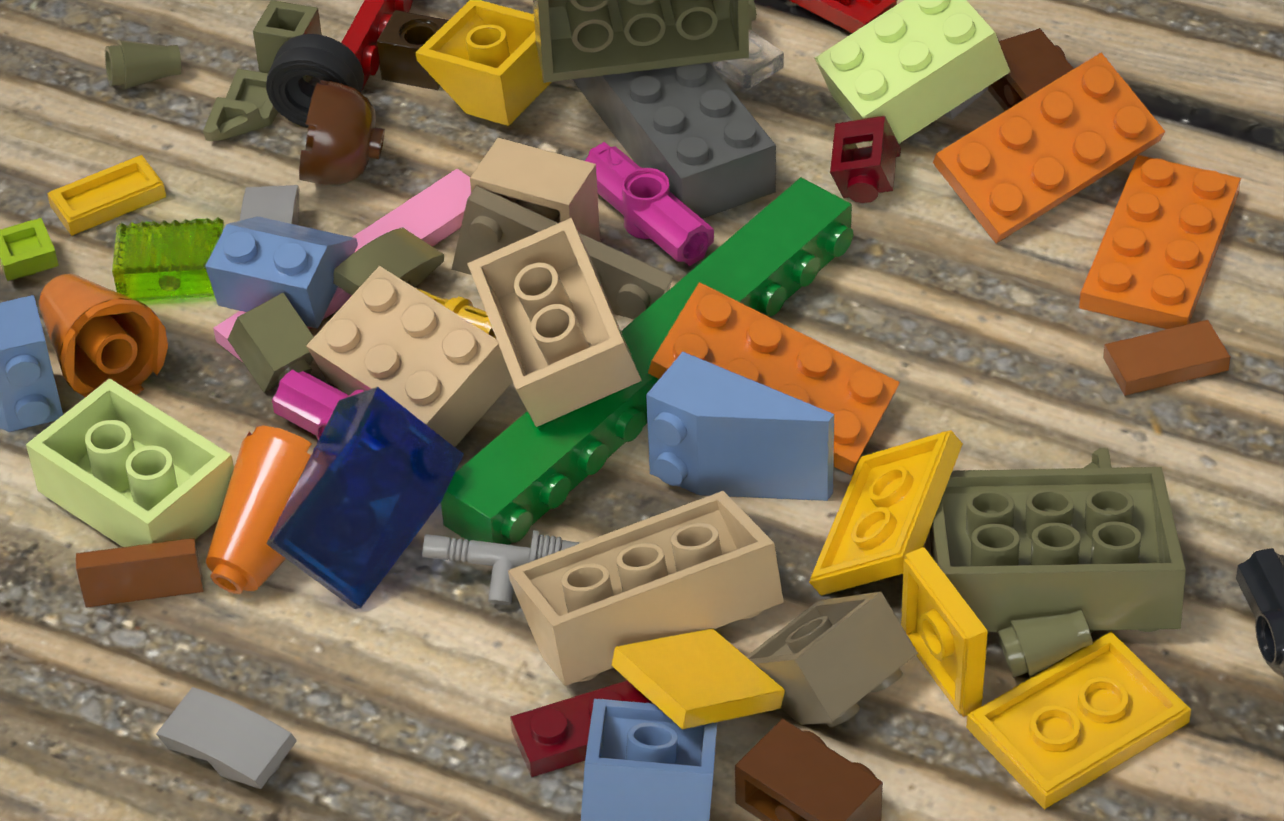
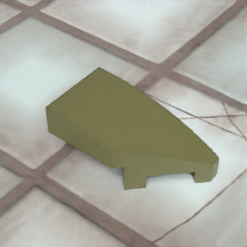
M237 69L226 98L217 97L203 130L207 141H219L272 125L278 111L274 108L267 95L266 80L268 73Z

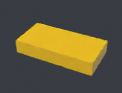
M143 155L47 193L50 207L71 236L166 198L164 183Z

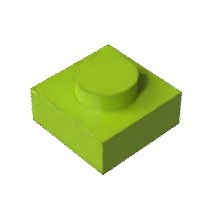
M42 218L0 229V265L7 281L59 266L55 248Z

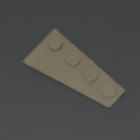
M476 185L466 202L451 270L472 275L467 263L558 223ZM579 233L614 314L635 319L670 289L673 275Z

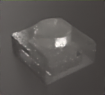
M749 29V58L713 62V67L745 90H748L784 68V52Z

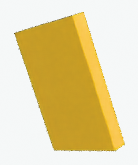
M952 430L860 457L809 581L821 596L903 574L905 554L924 546L963 445Z
M1109 632L1095 640L1093 645L1076 651L967 714L966 728L1045 810L1190 722L1191 709L1116 635Z

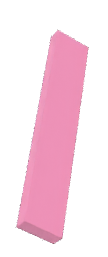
M455 169L354 235L353 238H356L358 243L355 252L377 237L402 227L432 247L461 228L466 202L471 194L470 177L459 169ZM338 287L322 320L339 310L351 295ZM238 311L213 328L216 342L240 361L242 360L227 339L237 317L246 313L243 311Z

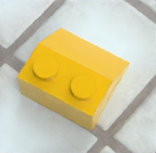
M469 0L415 52L420 65L466 114L507 126L551 83L543 82L536 46L534 14L482 0Z

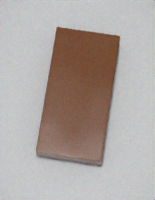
M1209 320L1104 345L1103 359L1124 396L1229 371L1231 358Z
M195 538L76 553V571L86 608L203 592V577Z

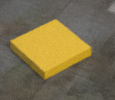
M925 547L905 554L903 570L901 626L918 652L916 656L957 712L963 717L967 716V714L982 706L988 630Z
M713 628L616 646L611 664L615 670L682 730L780 709L785 692L784 688Z

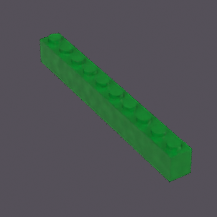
M800 177L621 330L642 381L538 427L535 426L528 411L525 412L439 486L443 526L468 541L475 540L510 545L523 539L537 520L551 508L554 509L560 506L572 489L588 475L597 473L615 451L626 442L633 441L648 423L646 395L659 380L648 374L651 361L698 283L700 282L766 316H774L788 298L802 286H808L822 268L835 257L842 256L848 250L853 239V230L851 228L852 204Z

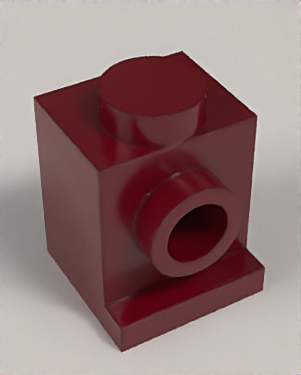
M886 116L835 123L830 174L843 198H850L858 203H869L877 199L878 193L893 191L896 157H900L901 148ZM873 141L872 146L858 148L856 143Z

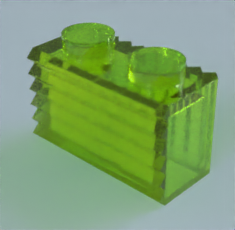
M219 217L214 221L209 218H196L191 221L185 219L181 223L177 220H173L171 223L163 220L160 224L155 221H142L138 224L131 222L128 226L120 223L116 227L112 268L116 291L137 301L215 297L205 265L225 228L224 220Z

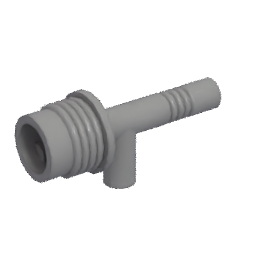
M534 530L531 548L475 540L468 541L467 539L463 541L462 539L452 538L451 540L450 537L425 534L422 557L441 560L449 559L450 561L455 560L457 562L461 560L462 562L467 561L472 564L493 566L488 602L499 605H511L513 587L509 579L508 570L575 546L579 542L562 540L561 537L556 538L555 536L550 537L546 535L544 537L542 534L539 535V531Z

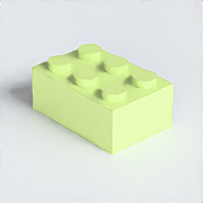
M904 0L814 58L832 97L852 121L886 116L899 144L1010 73L996 33L967 0Z
M110 378L26 444L38 492L122 547L189 538L197 539L218 521L234 469L230 453Z

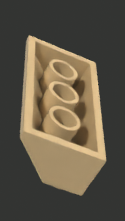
M724 491L508 570L510 582L541 656L564 686L575 682L591 680L599 673L614 668L611 664L616 646L706 629H716L740 619L753 618L763 610L784 603L774 542Z

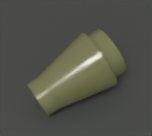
M118 40L117 45L106 46L105 67L109 85H121L122 89L126 90L164 77L180 75L181 56L178 45L165 46Z
M1082 610L1069 614L1010 620L1011 627L997 631L1013 678L1026 673L1031 678L1079 649L1093 645L1091 633Z

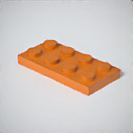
M1101 52L939 151L935 155L933 164L997 244L1161 141L1166 131Z
M1137 155L1080 292L1079 308L1163 329L1190 324L1237 200L1241 178L1212 170L1173 163L1163 159Z
M700 282L652 359L648 374L660 379L678 356L685 352L833 413L834 467L849 475H852L900 383Z

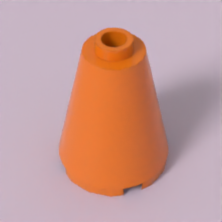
M74 274L57 276L43 288L39 298V308L63 377L74 391L87 397L110 378L137 395L144 390L141 384L152 372L158 375L164 366L168 341L165 326L151 308L137 300Z
M263 425L256 427L253 434L249 431L241 443L206 558V565L212 571L210 576L212 581L230 593L241 594L243 590L256 591L344 499L350 487L348 476L338 462L327 455L322 463L307 453L312 443L301 436L281 428Z

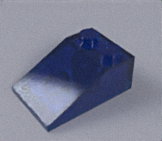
M379 387L338 401L266 544L353 609L362 608L441 503L464 454Z

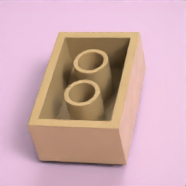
M572 218L467 263L515 388L536 427L642 381L591 258Z
M381 266L369 276L306 345L326 381L349 396L355 390L362 389L370 392L382 402L389 412L390 418L432 439L435 445V453L443 458L449 455L513 382L497 339Z

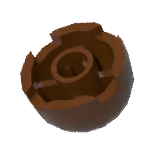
M320 80V84L317 83L307 115L306 125H309L306 150H301L299 180L321 185H342L352 182L362 175L370 158L380 159L385 129L376 127L375 109L367 97L355 88L344 84Z

